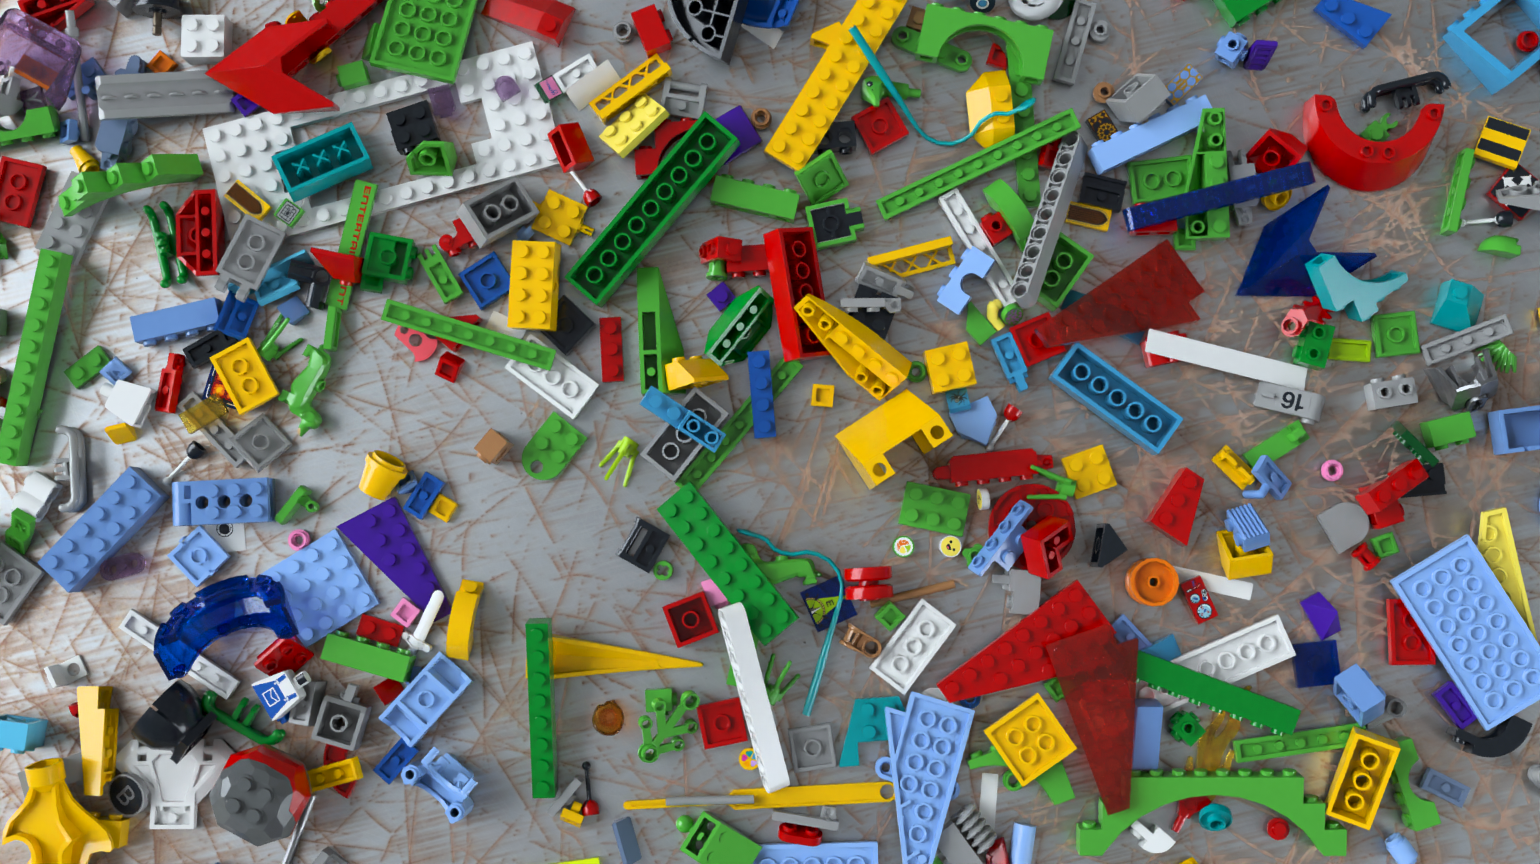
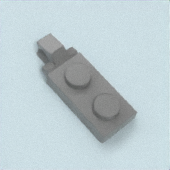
M865 261L855 278L857 284L865 285L878 290L877 292L879 293L884 292L897 298L901 295L912 299L915 293L913 287L906 284L907 280L903 279V277Z
M842 298L840 300V308H845V312H858V308H867V312H880V308H884L889 313L901 311V298Z

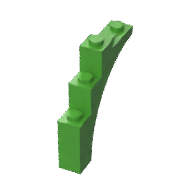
M151 154L141 163H116L107 171L79 173L71 180L72 186L58 196L59 206L63 211L64 217L74 216L95 203L123 193L158 185L193 182L203 175V170L198 154Z

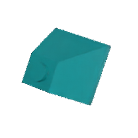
M1454 279L1441 283L1430 324L1455 332L1476 325L1484 294L1473 285Z

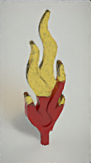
M1251 685L1244 687V689L1249 691L1252 688ZM1224 710L1222 714L1218 713L1212 723L1205 729L1206 732L1199 739L1196 768H1204L1208 771H1216L1218 768L1230 769L1234 751L1229 750L1227 752L1223 765L1220 767L1221 757L1226 746L1239 731L1241 721L1229 717L1224 730L1215 738V733L1225 718ZM1188 756L1183 769L1192 771L1193 757ZM1216 795L1189 797L1178 800L1176 811L1178 816L1171 830L1179 834L1186 818L1190 819L1194 813L1209 805Z

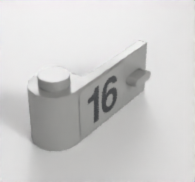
M1260 381L1254 406L1298 416L1302 424L1314 426L1315 423H1320L1326 397L1308 391Z

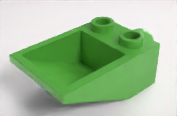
M703 811L695 825L692 818L688 815H682L676 821V827L680 832H689L679 850L700 864H753L763 848L709 811ZM710 822L714 823L715 828L712 829V831L708 829V824ZM698 841L703 843V847L700 850L696 847Z

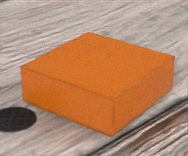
M161 50L147 64V67L154 73L173 72L179 66Z

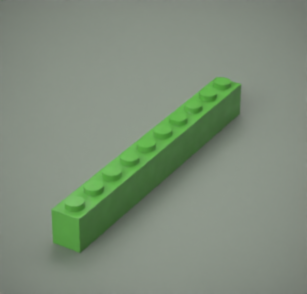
M42 248L40 250L0 432V463L28 466L38 420L37 412L42 402L73 260L72 255Z

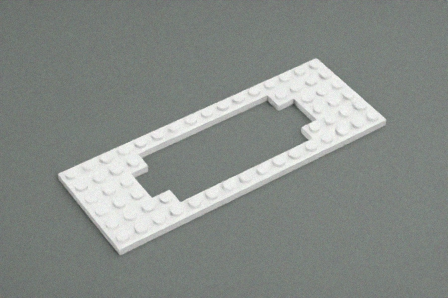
M533 42L461 60L454 85L406 74L324 96L337 104L340 111L273 114L267 111L203 128L230 241L245 216L242 210L224 197L237 180L241 181L272 207L262 222L287 234L285 239L345 223L351 197L317 207H312L310 196L295 202L294 204L303 209L305 213L293 229L274 216V213L285 198L291 202L293 200L289 192H286L285 184L271 156L297 145L293 129L453 86L457 88L461 105L482 100L492 138L471 144L476 164L455 169L453 176L433 175L377 190L371 216L501 182L515 176L519 177L560 166L547 135L556 126L548 97L539 84L543 81Z

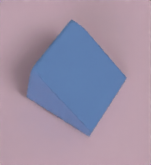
M298 296L289 299L277 307L285 319L290 318L289 323L293 326L311 313Z

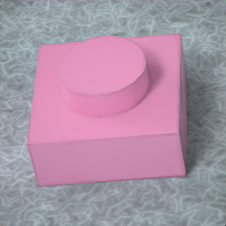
M403 597L390 616L406 628H409L422 610Z

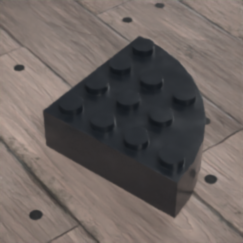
M667 0L672 18L683 36L696 48L714 60L730 65L749 0Z

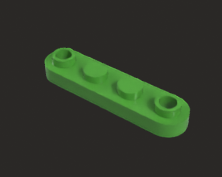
M905 26L897 27L892 33L891 42L895 48L916 56L920 32ZM904 34L906 38L900 39L899 35ZM947 43L939 53L936 64L957 73H964L969 70L972 64V57L969 52ZM960 57L964 58V59H965V62H964V63H960V62L958 61V58H960Z

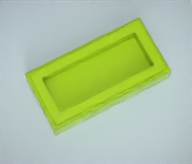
M1332 338L1327 360L1369 363L1371 362L1372 341Z

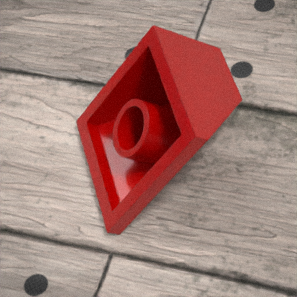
M1269 128L1246 153L1247 164L1255 163L1256 172L1268 182L1274 179H1282L1304 156L1308 147L1290 133Z
M311 247L310 252L334 279L340 280V284L353 287V283L361 282L364 258Z

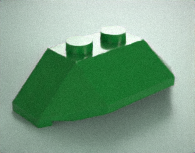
M759 285L736 297L709 330L704 354L720 367L744 361L748 357L747 352H752L771 328L774 299Z

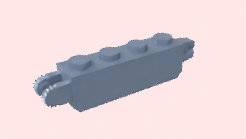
M133 55L129 57L126 69L120 68L115 71V75L146 73L147 63L139 56ZM138 119L101 121L95 142L97 150L102 152L101 169L107 171L116 163H120L122 159L127 160L128 155L132 152L133 136L138 130Z

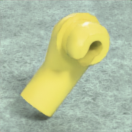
M994 299L987 304L986 317L998 332L1006 325L998 316V310L1003 307V304L999 299Z

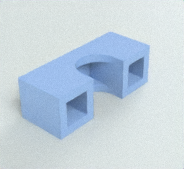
M974 246L971 249L967 248L961 256L963 261L959 268L957 266L953 268L949 274L951 280L947 286L943 284L937 293L939 296L937 301L958 315L962 314L972 299L963 290L962 283L964 278L970 274H977L985 279L996 263V260Z

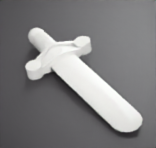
M440 590L433 593L414 634L405 631L401 635L410 645L408 650H411L410 654L416 655L418 650L430 652L433 648L431 644L425 642V639L444 600V594Z

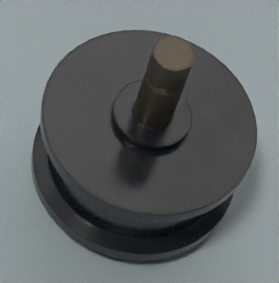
M136 0L132 7L135 13L153 18L152 35L161 36L162 19H176L183 15V11L179 7L180 0Z

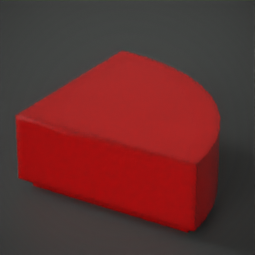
M992 43L986 65L1006 71L1008 64L1006 55L999 45Z

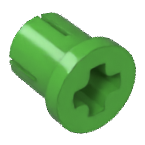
M717 259L710 262L706 279L726 281L728 278L726 261Z

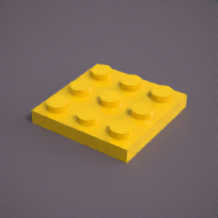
M1039 693L1034 694L983 730L1022 787L1077 749Z

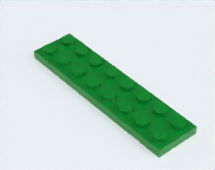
M689 481L657 508V511L731 605L737 602L742 603L747 614L750 629L764 646H767L799 619V616L692 482Z

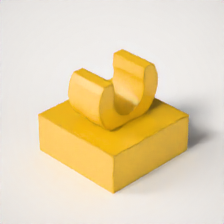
M574 801L571 810L563 808L560 820L580 828L584 820V816L579 814L582 804Z

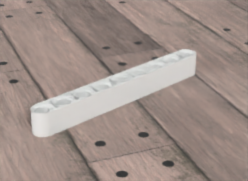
M737 602L718 609V616L761 780L766 792L770 794L789 786L790 781L747 614L742 603Z

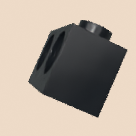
M855 121L833 122L824 136L828 138L829 142L825 145L819 144L814 154L820 156L829 149L833 153L839 152L840 155L852 154V151H856ZM841 135H847L849 136L850 141L847 143H842L839 140V137Z

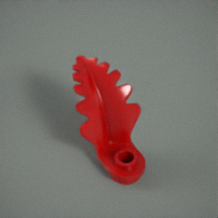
M1313 296V302L1305 300L1303 301L1304 306L1293 305V309H1290L1281 323V330L1288 337H1296L1301 334L1308 322L1311 321L1324 325L1326 322L1322 318L1332 319V316L1327 311H1336L1323 309L1319 298ZM1295 323V329L1291 330V324Z

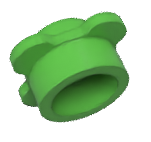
M977 543L972 548L963 549L962 555L966 558L967 566L972 562L973 554L977 555L983 548L981 544Z

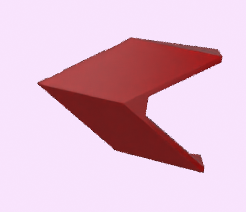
M327 18L266 27L204 73L273 114L340 111L337 104L284 74L282 69V57L318 30L333 29V24Z

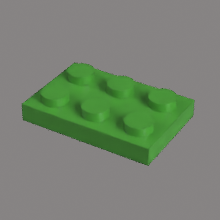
M907 481L898 524L963 537L971 494Z

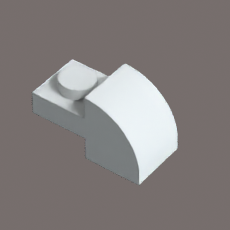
M1137 820L1130 825L1129 831L1138 839L1142 837L1137 844L1148 852L1162 853L1169 850L1176 843L1175 840L1155 824L1149 830Z

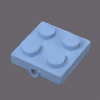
M199 525L188 536L182 537L179 540L180 544L167 555L196 587H200L210 576H214L213 574L218 572V569L231 557L202 525Z

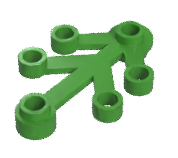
M688 690L682 693L681 703L667 721L665 718V701L660 697L652 701L651 705L656 712L657 734L653 739L651 735L653 721L647 715L639 718L638 725L642 729L643 744L638 749V756L643 762L653 763L661 753L673 750L681 751L685 747V742L677 735L693 734L698 730L697 722L691 718L687 719L684 724L675 726L686 710H694L698 707L700 698L694 691ZM658 703H662L660 707L656 708ZM648 720L646 725H642L644 721ZM690 724H694L692 728L688 729ZM673 737L669 743L661 744L665 738ZM680 741V744L675 746V743Z

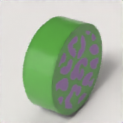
M1015 303L1007 305L1001 312V319L1009 326L1017 324L1023 317V310Z

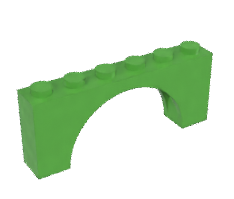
M927 3L915 60L936 64L939 53L951 39L962 33L983 31L1000 37L1013 49L1020 67L1019 82L1041 85L1044 80L1054 30L1049 29L1045 25L1032 26L1021 20L1013 22L1008 21L1002 16L989 17L983 12L976 11L970 13L965 12L960 7H953L951 9L944 7L940 3Z

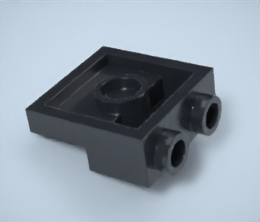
M427 100L386 113L397 151L401 155H409L422 141H441Z

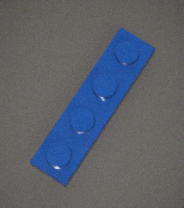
M769 350L747 352L754 438L776 437Z

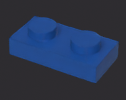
M426 471L403 509L423 520L444 487L445 482Z
M401 737L373 771L387 784H391L420 750L416 746L410 748Z

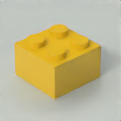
M967 341L923 352L922 355L932 395L965 387L968 388L977 384Z

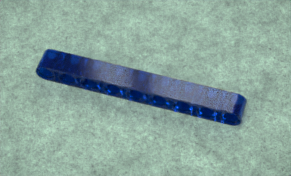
M1306 161L1122 210L1127 232L1304 187L1316 183L1311 162Z

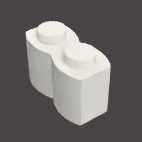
M34 471L25 478L23 490L16 493L13 497L11 509L15 510L18 507L36 518V522H40L48 512L51 503L58 496L63 485L42 472Z

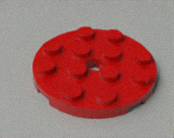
M1041 484L1019 485L1006 491L995 502L988 520L989 538L1019 500H1023L1034 507L1022 523L1025 529L1027 522L1034 521L1038 524L1051 515L1069 520L1073 539H1075L1074 513L1067 500L1027 499V495L1059 494L1054 489ZM1074 540L1059 550L1061 560L1071 549ZM1024 551L1012 565L1013 567L1028 570Z

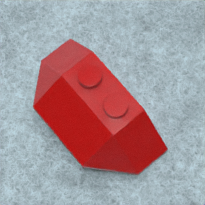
M216 189L193 190L190 194L191 196L176 213L177 258L196 276H216L219 273L215 270L225 253L223 209Z

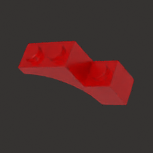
M681 118L680 121L672 122L670 119H665L654 130L656 148L641 146L639 149L634 150L637 180L648 179L660 165L667 150L675 142L682 139L697 120Z

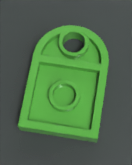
M553 411L525 446L522 453V465L525 471L535 479H553L563 471L588 438ZM540 461L543 464V469L540 473L532 471L531 466L533 462Z

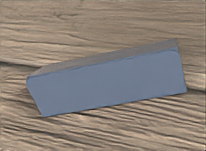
M628 816L615 820L612 827L623 864H633L639 861L642 856L631 818Z

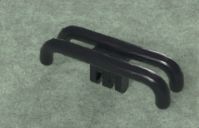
M1433 71L1377 85L1362 97L1361 110L1364 113H1368L1370 108L1376 107V97L1388 94L1393 95L1397 110L1403 109L1404 106L1405 108L1411 107L1412 103L1416 106L1420 104L1416 87L1431 85L1435 89L1436 94H1442L1444 89L1448 90L1451 87V82L1444 73Z

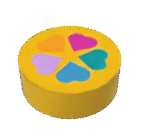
M753 747L743 749L739 755V763L746 770H754L758 767Z

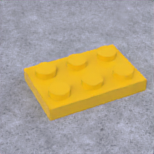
M247 337L210 357L239 415H244L280 395L251 338Z

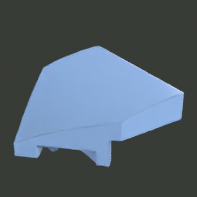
M988 396L970 403L971 409L948 413L957 434L961 435V439L979 442L980 445L987 447L997 418L995 409Z

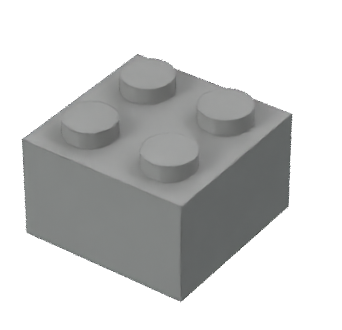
M1137 73L1109 97L1106 103L1119 121L1142 123L1149 118V114L1154 109L1163 106L1166 102L1165 99L1171 94L1157 74Z

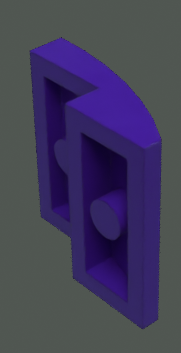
M741 105L715 119L737 137L740 142L739 147L724 165L729 164L741 154L749 152L763 142Z

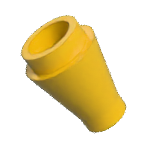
M81 145L71 148L70 154L73 156L79 173L100 170L98 160L85 151Z

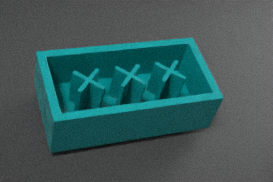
M352 122L271 156L294 203L374 168Z

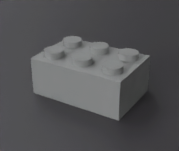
M517 176L463 202L457 214L481 249L523 227V225L525 226L532 222L539 214V210Z

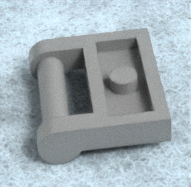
M665 77L660 105L668 111L671 117L698 120L703 114L708 84L701 83V85L675 81L670 77ZM676 89L699 93V97L670 93V90Z

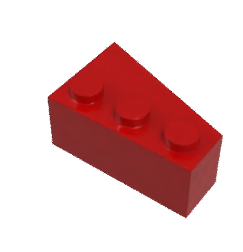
M94 0L17 1L33 42L42 46L67 27L65 10H74L76 20L95 5Z

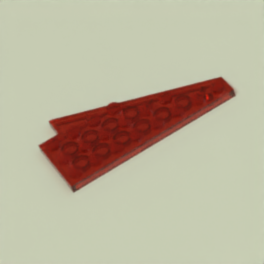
M1166 239L1040 325L1034 332L1046 348L1144 332L1149 331V329L1155 330L1195 323L1200 320V317L1189 302L1203 293L1204 290L1168 239Z
M1107 623L1046 644V648L1107 814L1111 815L1130 808L1138 639L1136 637L1117 644L1110 624Z

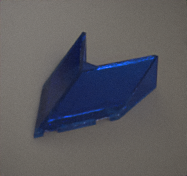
M1326 185L1263 227L1258 244L1255 246L1235 296L1313 297L1317 293L1305 264L1319 254L1335 255L1341 266L1349 274L1377 257L1375 253L1317 252L1309 239L1330 190L1329 185Z

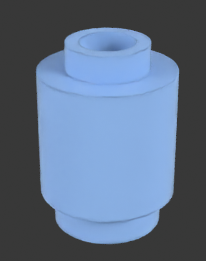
M1396 832L1386 838V849L1398 864L1416 863L1418 853L1404 835Z

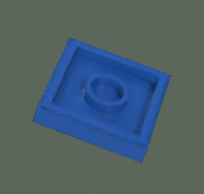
M495 251L458 274L481 310L486 309L509 294L510 274Z

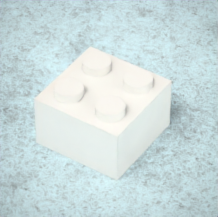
M182 15L181 58L187 63L218 64L232 53L233 23L225 15Z

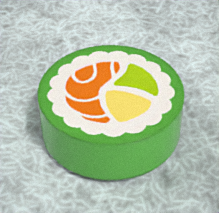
M908 536L897 537L892 544L893 552L899 557L910 556L914 551L913 540Z

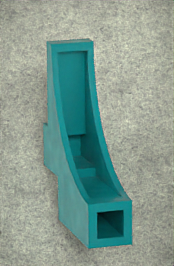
M1324 253L1319 254L1305 264L1322 308L1336 312L1345 309L1348 319L1360 322L1369 320L1374 313L1379 311L1376 303L1383 301L1385 296L1400 289L1401 285L1409 280L1406 273L1393 270L1377 278L1360 280L1349 274L1341 266L1335 255Z

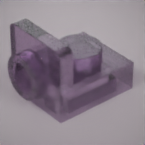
M449 83L429 88L428 93L433 106L434 116L439 115L440 118L452 116V112L456 110V105Z

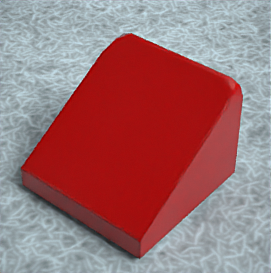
M446 351L440 356L435 375L455 383L465 359Z
M389 678L373 687L385 706L393 702L404 690L399 681Z

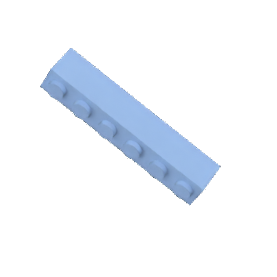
M1206 94L1199 98L1197 95H1194L1185 101L1186 104L1180 107L1178 104H1175L1166 110L1167 113L1163 115L1156 113L1149 117L1148 122L1144 124L1135 123L1125 133L1122 130L1112 134L1110 136L1111 139L1104 142L1102 139L1093 143L1087 155L1097 175L1111 171L1197 130L1202 109L1212 108Z

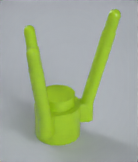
M626 436L623 437L622 441L619 440L616 446L599 463V467H603L618 451L619 455L608 470L604 480L609 479L623 456L629 459L631 455L623 487H627L635 459L639 454V451L636 450L639 446L638 443Z

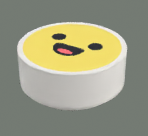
M978 488L976 493L979 510H987L990 508L989 491L987 488Z
M946 536L939 543L940 552L946 557L957 556L962 548L960 540L955 536Z

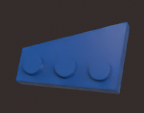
M1321 0L1313 9L1314 12L1362 49L1369 44L1392 15L1354 0Z

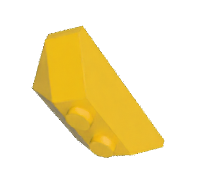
M1005 70L984 72L966 92L970 133L977 122L986 115L995 111L1008 112L1013 110L1011 86ZM1014 114L1010 116L996 115L981 124L972 138L986 149L1015 135Z

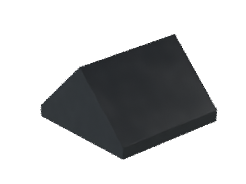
M1108 523L1096 525L1089 567L1102 568L1128 550Z

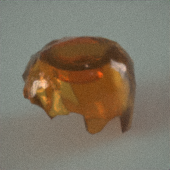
M615 700L606 701L604 704H599L592 715V724L595 731L603 736H614L623 728L624 713Z

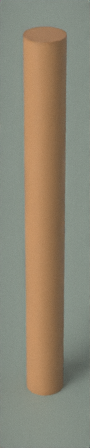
M949 580L893 594L894 597L880 598V600L869 602L871 608L883 606L888 600L896 603L953 589L956 586L954 580Z

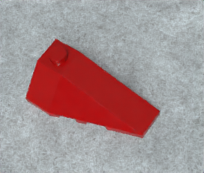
M487 0L481 15L559 47L576 9L557 0Z

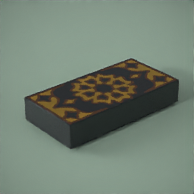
M1105 109L1085 121L1097 141L1102 139L1104 142L1111 139L1110 136L1118 132Z

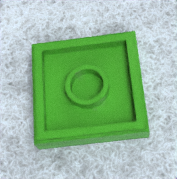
M830 149L807 163L799 171L794 172L811 205L824 202L849 185L834 153Z
M1415 311L1371 316L1370 323L1375 359L1421 353Z

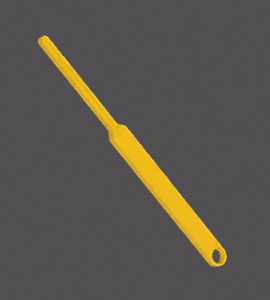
M890 781L787 786L770 794L766 792L764 787L733 789L728 795H754V804L728 805L734 810L875 803L890 802L895 799V794L890 798H884L880 794V789L883 785L889 784L894 788L893 783ZM666 798L627 800L623 804L626 810L706 806H666Z

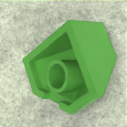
M422 141L407 155L406 161L410 175L453 176L457 154L453 142Z

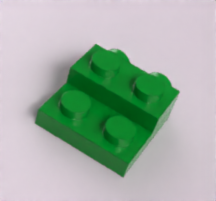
M370 232L361 273L366 276L382 278L388 282L407 285V281L413 278L414 268L411 267L412 259L416 260L418 247H415L413 239Z

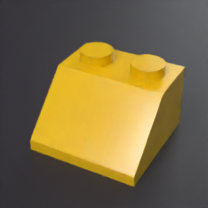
M702 355L690 357L689 360H685V357L673 358L672 363L664 365L668 391L693 389L694 386L696 388H704L729 380L728 374L710 358L702 359Z
M1216 531L1221 565L1228 580L1272 572L1273 553L1269 545L1244 552L1242 547H1238L1235 544L1231 531Z

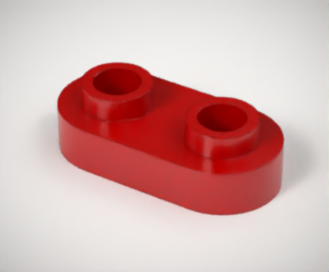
M786 822L780 824L778 830V837L782 841L812 847L821 844L823 835L819 828Z

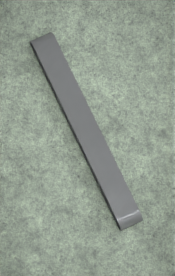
M1077 131L1062 138L1011 286V296L1024 309L1033 307L1037 302L1088 151L1087 144Z

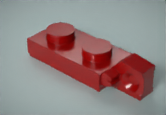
M169 353L166 368H162L155 411L175 414L182 384L185 355Z

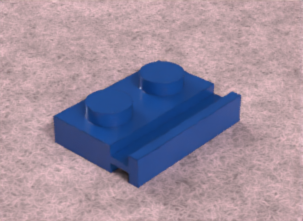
M229 290L213 330H219L223 334L241 341L247 336L259 303L250 298H247L245 303L235 298L236 294L232 293L233 291Z

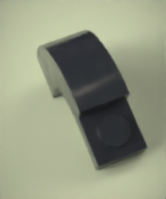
M1513 715L1498 724L1486 736L1477 737L1450 725L1446 734L1453 736L1452 741L1463 745L1462 751L1481 757H1500L1518 748L1528 736L1533 724Z

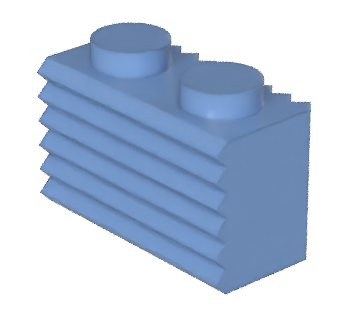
M1251 503L1226 511L1225 527L1228 532L1231 531L1233 533L1235 544L1238 547H1242L1244 552L1270 545V532Z

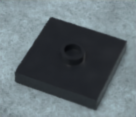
M563 295L558 300L556 331L541 332L562 353L568 356L596 324L566 295Z

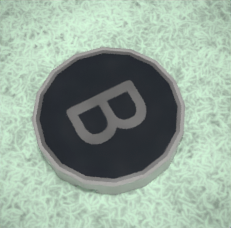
M124 772L114 777L108 787L109 801L119 814L133 817L144 811L148 805V788L144 780L138 775Z

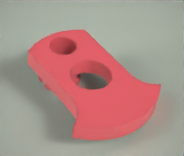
M398 325L394 335L413 352L415 356L414 362L423 361L434 353L437 339H431L423 332L410 328L407 333H401V326ZM411 335H420L422 343L419 346H412L409 343Z

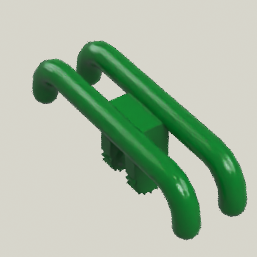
M210 690L204 693L201 700L204 712L208 714L212 711L218 716L217 721L261 745H275L284 738L286 734L284 729H275L270 736H267L251 727L261 708L258 704L252 707L243 722L240 721L248 705V698L244 697L231 716L216 707L217 693Z

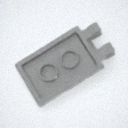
M245 214L215 270L221 274L214 286L216 290L225 293L229 282L239 286L240 288L235 298L245 303L251 289L256 292L258 291L287 234Z

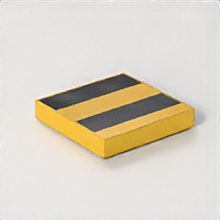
M1488 116L1474 149L1473 157L1515 170L1531 130Z

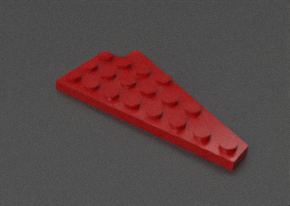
M1076 579L936 683V685L949 703L1109 665L1112 662L1100 648V645L1117 632Z

